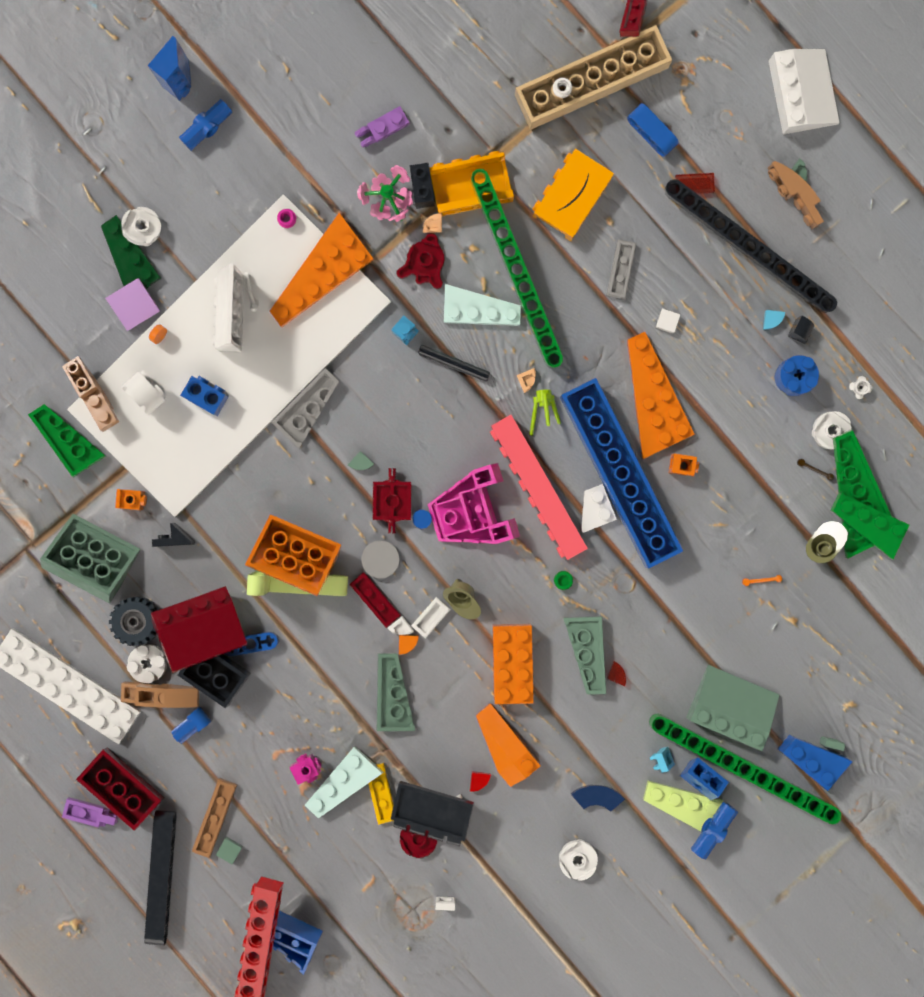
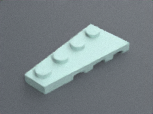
M445 284L444 323L520 326L521 305Z
M355 746L308 800L305 806L317 818H320L384 772Z

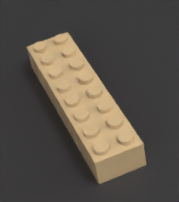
M657 25L640 32L639 37H628L516 87L515 98L530 130L668 69L672 58ZM559 78H567L572 84L571 94L565 98H559L553 92V84ZM560 86L559 90L565 91L566 88L564 86Z

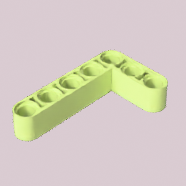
M253 571L247 576V595L263 596L268 592L311 594L259 571ZM329 574L318 595L347 596L348 576Z

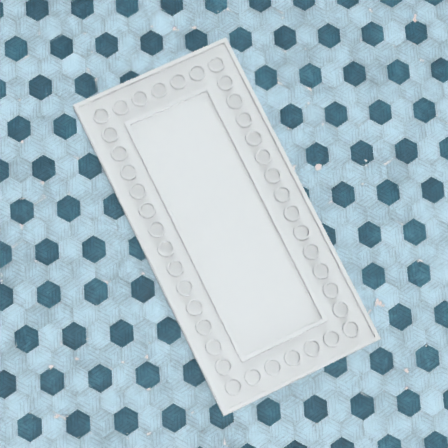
M284 194L96 380L114 409L112 410L119 423L104 432L100 431L86 404L80 397L67 409L174 517H177L391 303L359 270L284 327L278 324L270 313L271 308L323 236V233ZM283 209H291L296 215V223L291 228H283L277 221V215ZM286 216L284 218V221H290V217ZM228 264H234L243 275L245 272H248L254 302L258 307L256 311L250 310L251 302L244 278L242 352L218 351L212 343L213 334H216V327L213 326V316L216 315L214 296H217L214 279L217 277L218 271ZM161 324L167 329L166 336L159 344H154L149 340V334L156 325ZM144 371L153 381L151 385L153 387L157 384L166 395L165 401L149 416L121 388L137 372ZM191 376L195 378L201 376L209 381V386L214 388L217 385L226 390L224 394L229 397L218 417L180 396ZM200 385L194 387L193 392L195 395L201 392ZM214 394L210 397V403H217L218 396Z

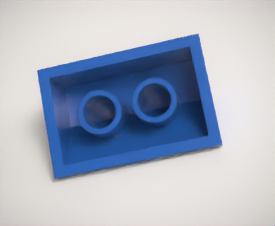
M172 36L148 64V67L160 85L180 101L182 97H186L190 92L189 59L179 42Z

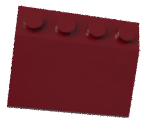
M226 586L151 613L153 626L172 673L247 645L239 618Z

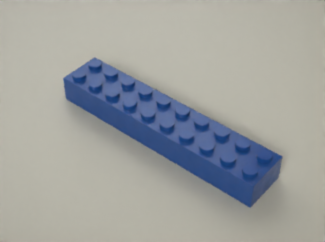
M594 378L562 394L560 399L645 568L649 569L683 552L597 379Z

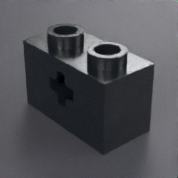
M429 163L409 165L416 209L434 207Z

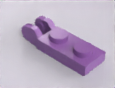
M399 106L368 123L367 126L361 127L354 134L359 138L371 132L372 136L361 142V146L365 148L375 142H380L410 124L402 108Z

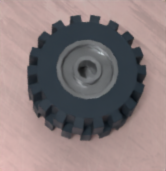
M132 597L120 601V604L115 605V610L110 613L112 618L109 620V624L112 625L110 631L115 634L113 637L119 639V642L122 644L126 643L127 646H139L153 640L157 633L152 623L151 613L158 611L159 608L155 607V603L148 601L147 598Z

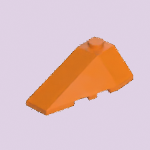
M491 703L476 714L497 771L510 787L529 777L541 766L539 760Z

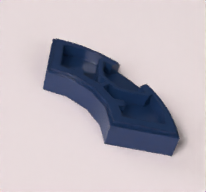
M586 785L571 793L583 809L599 805L611 812L625 800L619 792L605 785Z

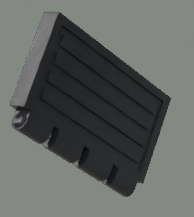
M400 781L390 820H394L393 827L406 831L408 825H411L409 832L425 836L427 830L429 831V838L443 842L444 837L447 836L446 843L460 847L461 841L466 840L474 802Z

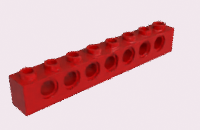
M261 876L259 881L252 886L251 895H253V900H251L248 908L250 918H248L245 930H248L243 940L245 951L240 958L242 968L237 977V981L240 982L234 997H265L284 882Z

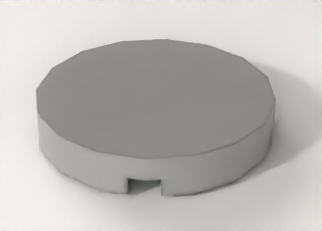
M383 540L368 544L363 550L361 557L365 572L375 578H386L392 575L397 570L400 562L396 547L390 542Z

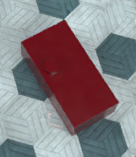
M108 747L103 749L76 779L134 831L139 828L164 799L158 791Z

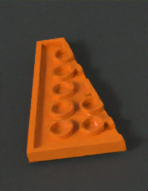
M646 332L627 340L642 459L695 435Z

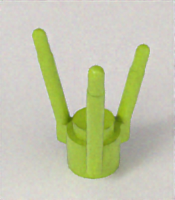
M551 390L536 391V397H533L534 405L530 436H533L538 404L539 407H544L547 426H550L548 406H552L557 424H561L555 398Z

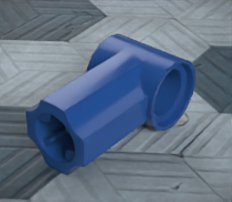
M198 707L186 717L185 721L171 731L174 739L180 744L212 722L201 707Z

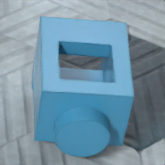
M404 315L391 329L392 333L405 345H408L419 332L416 329V325Z

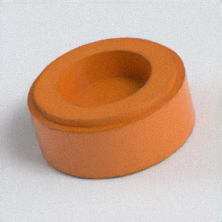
M161 324L156 325L149 334V340L154 344H159L165 338L167 329Z

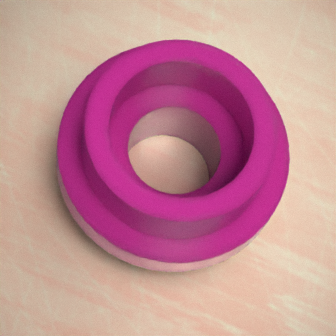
M283 209L277 215V221L283 228H291L296 223V215L291 209ZM286 216H289L290 221L285 222L284 218Z

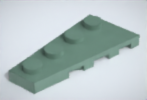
M602 616L563 618L586 694H606Z
M378 653L377 731H415L397 653Z

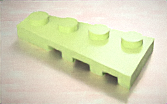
M647 781L643 797L644 801L701 831L704 822L708 818L713 817L723 802L722 799L709 800L702 794L652 781Z

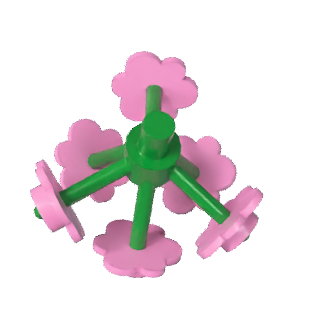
M395 165L390 169L394 178L393 181L387 178L385 174L380 173L377 178L374 177L372 179V191H369L366 182H363L357 192L358 198L362 200L363 205L369 203V195L382 196V201L372 204L370 211L371 216L377 217L379 220L385 218L389 221L393 219L396 222L403 221L406 217L405 214L409 211L406 209L407 206L413 204V199L411 198L413 193L408 191L407 188L403 187L400 192H394L393 187L398 180L401 183L410 181L407 171ZM386 200L390 201L396 215L391 217L390 207L385 206Z

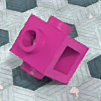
M306 753L297 757V762L289 767L298 785L305 781L311 783L318 779L317 775H319L321 772L320 768H322L317 757L314 758L313 754L307 756Z

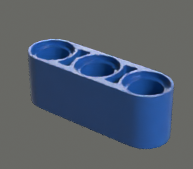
M641 103L627 116L630 125L662 157H665L679 144L677 137L645 104Z

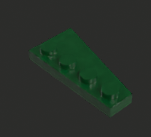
M117 215L101 225L123 286L139 278L147 289L161 279L141 248L123 236L122 221Z

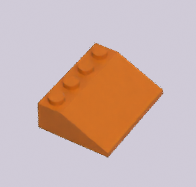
M270 514L245 566L318 596L340 554L341 544Z

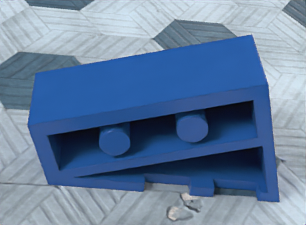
M790 734L778 747L782 754L827 791L853 762L842 755Z
M279 911L273 949L275 951L278 949L286 956L285 959L289 963L292 961L300 968L299 971L304 975L323 931Z

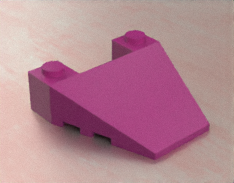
M498 463L471 471L466 477L459 480L454 486L428 504L438 541L498 544L520 537L515 518L497 523L487 491V486L503 482Z

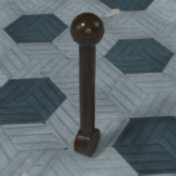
M804 459L797 461V465L800 467L805 466L827 477L829 481L834 479L832 473L828 474L805 463Z

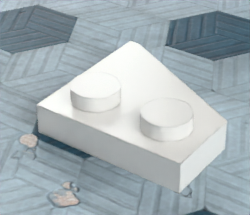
M603 484L584 491L582 533L617 520Z

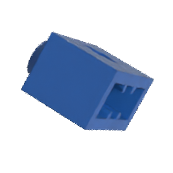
M698 757L690 760L680 775L709 800L719 798L729 783Z

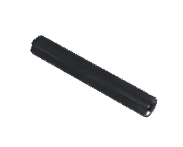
M421 345L418 350L420 356L487 382L489 379V371L425 345Z

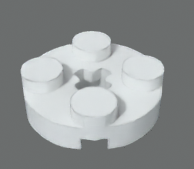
M137 207V209H130L124 214L122 218V233L133 244L150 246L160 235L161 223L153 210L146 207ZM145 223L146 229L140 230L136 224Z
M837 411L821 414L813 424L812 436L822 448L834 450L833 438L851 430V421L845 414ZM835 426L836 435H830L828 428Z
M153 644L141 645L135 648L128 657V672H130V675L135 680L142 683H151L160 679L167 669L164 651ZM150 659L151 668H145L143 660Z
M578 839L570 841L563 846L559 853V864L562 872L568 878L585 880L594 874L598 857L596 851L589 843ZM575 856H578V857L582 856V857H583L582 860H581V861H582V864H580V865H579V863H575V864H574V863H573V861L575 860L574 857H575Z

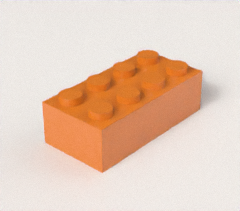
M492 624L494 704H532V625Z

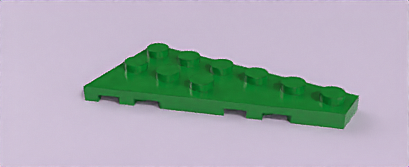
M848 430L834 437L833 446L838 493L891 516L854 431ZM841 520L848 534L844 545L845 558L849 559L874 546L855 529Z

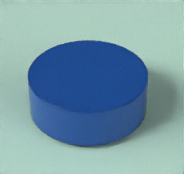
M418 510L414 513L412 520L417 528L424 529L431 524L432 517L428 511Z

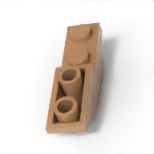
M777 161L772 162L767 168L768 175L771 180L776 182L779 194L786 201L793 197L794 205L798 210H801L805 224L810 226L811 229L818 227L824 221L815 207L821 201L815 191L792 169Z
M77 356L63 365L65 373L78 396L83 399L100 431L104 432L119 423L112 410L114 409L82 359Z
M125 681L121 683V702L135 703V706L198 707L199 690L192 686L174 684L154 685Z

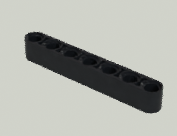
M156 810L153 819L144 943L149 945L165 946L168 937L177 813L175 811Z

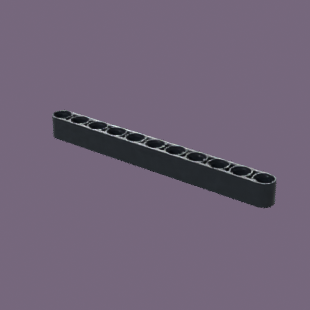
M673 179L667 183L665 195L818 311L828 313L836 309L837 300L833 295L681 181ZM670 185H676L679 188V192L672 194L668 188ZM691 196L694 199V204L691 206L686 205L684 198ZM700 208H707L709 216L702 217L699 213ZM722 219L724 221V228H717L715 220ZM732 230L739 232L740 237L738 240H733L730 237ZM746 242H752L755 245L754 251L749 252L746 250ZM762 253H767L770 256L768 263L761 261ZM779 264L785 267L783 275L778 274L776 271V267ZM793 276H798L800 278L801 282L799 286H794L791 281ZM809 287L814 288L816 291V295L813 298L807 295ZM824 299L830 300L831 306L829 309L823 307L822 302Z

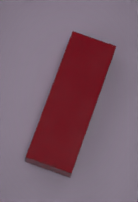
M627 0L619 30L620 37H639L648 0Z
M365 572L349 584L385 628L401 616Z

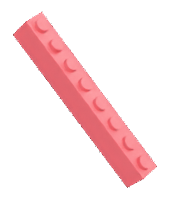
M512 415L491 426L492 431H490L494 441L498 440L501 444L500 452L504 458L508 457L511 464H509L512 473L514 475L518 474L520 478L518 483L523 492L527 490L530 495L527 499L532 508L536 507L539 514L537 516L542 525L546 523L549 529L547 534L551 541L555 540L559 546L556 550L560 557H565L566 560H569L588 549Z

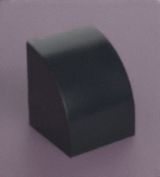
M800 316L795 320L788 337L806 344L815 325L808 318Z

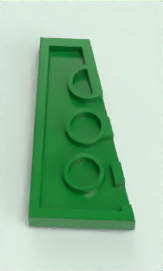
M45 404L28 414L73 478L106 457Z
M838 493L830 510L892 560H894L910 526L841 493Z

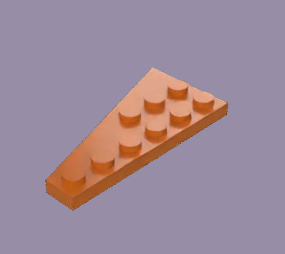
M340 213L335 217L271 308L270 313L281 327H284L374 260Z

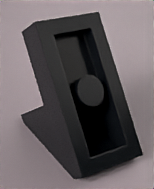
M170 523L171 538L169 535H158V539H152V547L195 545V540L176 523Z

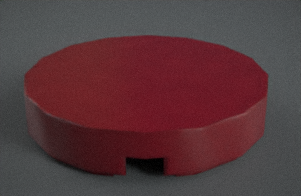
M408 825L406 831L401 830L400 844L407 855L424 858L435 850L437 840L428 837L429 831L426 830L425 836L409 832L411 825Z

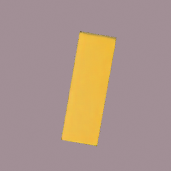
M384 763L376 764L384 773L368 783L378 825L394 821L390 820L394 803Z

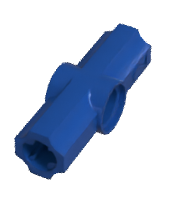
M220 99L207 112H201L195 117L193 124L179 136L180 140L192 151L202 140L210 138L217 132L219 125L233 113L232 110Z
M723 801L713 817L708 818L704 822L701 829L702 833L691 847V850L697 856L706 860L715 845L725 839L728 832L727 828L738 814V811Z

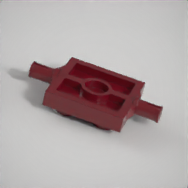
M388 468V480L373 482V520L388 522V533H391L392 526V534H396V522L411 520L412 482L396 480V468H393V476L392 468Z

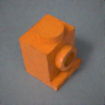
M671 454L668 473L692 477L698 472L699 462H697V457ZM682 462L686 463V469L681 468Z
M117 489L115 508L143 510L144 506H146L147 496L145 491ZM130 496L133 497L132 503H129Z

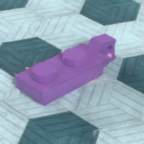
M70 797L66 800L62 818L95 827H105L106 824L114 826L118 822L119 817L109 813L110 809L104 806Z

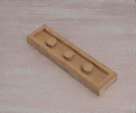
M222 778L218 779L192 852L207 858L211 857L238 784Z

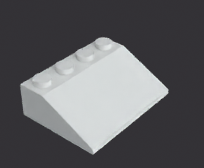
M789 49L774 52L769 59V66L783 135L838 125V112L825 49Z
M228 264L218 271L217 277L214 279L217 296H214L216 315L213 316V326L216 327V334H213L212 343L218 351L242 352L244 275L234 264Z

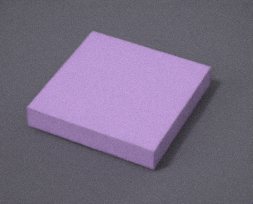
M139 278L105 298L127 331L160 312V309Z

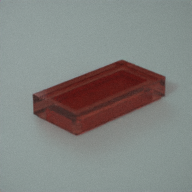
M714 173L675 175V179L681 181L697 194L715 192ZM675 185L677 194L679 192V188L677 185Z

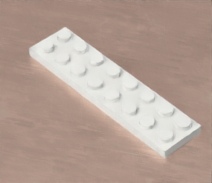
M15 628L9 631L0 645V668L117 744L123 741L141 713V710L130 703L121 702V697Z

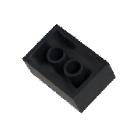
M222 654L182 669L177 676L226 708L231 704L251 673Z

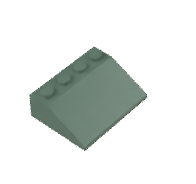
M72 514L42 555L40 562L43 569L110 604L137 558L140 548Z
M708 665L686 718L691 722L763 751L770 734L779 694Z

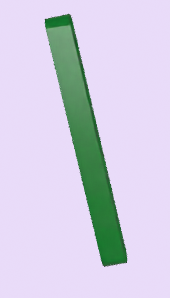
M476 169L471 176V185L538 348L548 367H558L563 362L562 353L490 177L484 169ZM482 175L485 181L482 184H478L474 180L475 176ZM489 193L493 199L490 202H485L482 199V195ZM497 211L500 214V218L492 220L489 216L490 212ZM499 229L506 230L507 237L499 238L497 231ZM512 247L515 254L511 257L506 256L504 249ZM519 265L522 268V273L515 275L512 272V266ZM521 283L529 285L527 293L520 291L519 285ZM534 301L537 305L536 310H528L527 302ZM540 318L543 320L544 326L542 329H537L534 326L535 319ZM544 336H548L551 339V344L548 347L543 346L541 343V339ZM551 354L558 356V362L555 365L549 362Z
M657 713L650 717V727L663 737L829 824H837L841 820L840 810L831 803L662 714ZM663 719L662 727L656 728L654 725L655 721ZM680 728V734L677 737H673V729ZM692 737H697V743L694 746H690L689 740ZM714 746V752L707 755L706 749ZM731 755V761L724 764V757ZM748 764V770L741 773L742 765ZM765 773V779L759 782L758 776ZM782 782V788L776 791L775 785ZM799 791V797L793 800V793ZM816 800V806L810 809V803ZM829 810H833L831 817L826 816Z

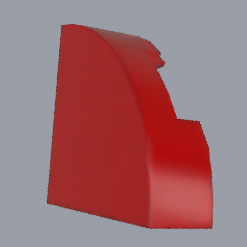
M472 771L470 792L483 789L488 784L491 773Z

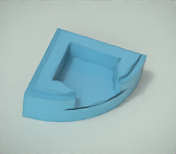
M766 310L763 330H769L779 325L785 316V312Z

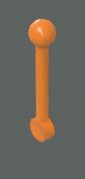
M781 575L752 580L744 578L742 584L748 586L751 583L781 582L783 578Z

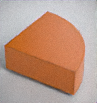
M399 635V655L410 652L416 646L419 636Z

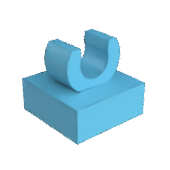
M669 747L661 748L650 757V760L656 759L658 762L653 767L654 770L660 769L662 773L669 771L675 765Z

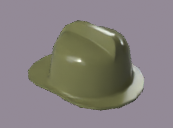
M838 522L824 523L806 544L807 556L816 563L830 562L836 557L847 541L848 534L846 528Z
M456 579L451 587L443 591L444 599L458 615L466 619H476L480 616L481 608L474 598V588L470 584Z

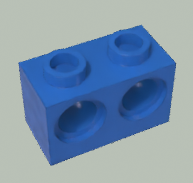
M191 376L180 396L218 417L229 397L224 394L226 390L217 385L214 388L209 386V381L201 376H198V378ZM196 385H200L201 392L195 395L193 389ZM217 394V403L211 404L210 397Z

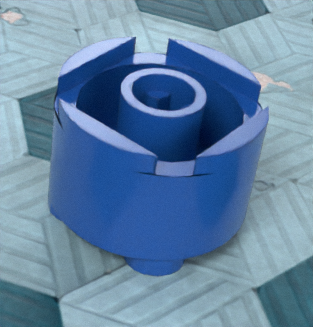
M802 355L793 356L783 361L775 372L776 386L780 391L789 396H799L807 393L818 384L819 370L814 360L810 357Z

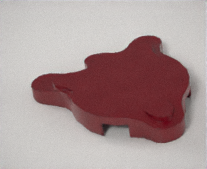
M430 233L420 242L410 247L406 263L396 272L399 279L415 275V281L418 285L430 283L434 289L442 288L443 282L440 273L444 266L445 257L438 243L437 236Z

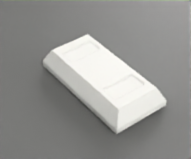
M436 597L411 626L426 639L451 609Z

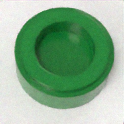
M559 571L554 576V584L560 590H567L573 584V577L567 571Z

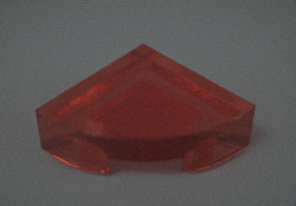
M613 661L607 679L625 686V671L620 664Z

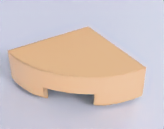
M441 213L431 215L425 220L423 233L442 232Z
M535 368L517 375L524 393L528 392L534 385L536 379Z

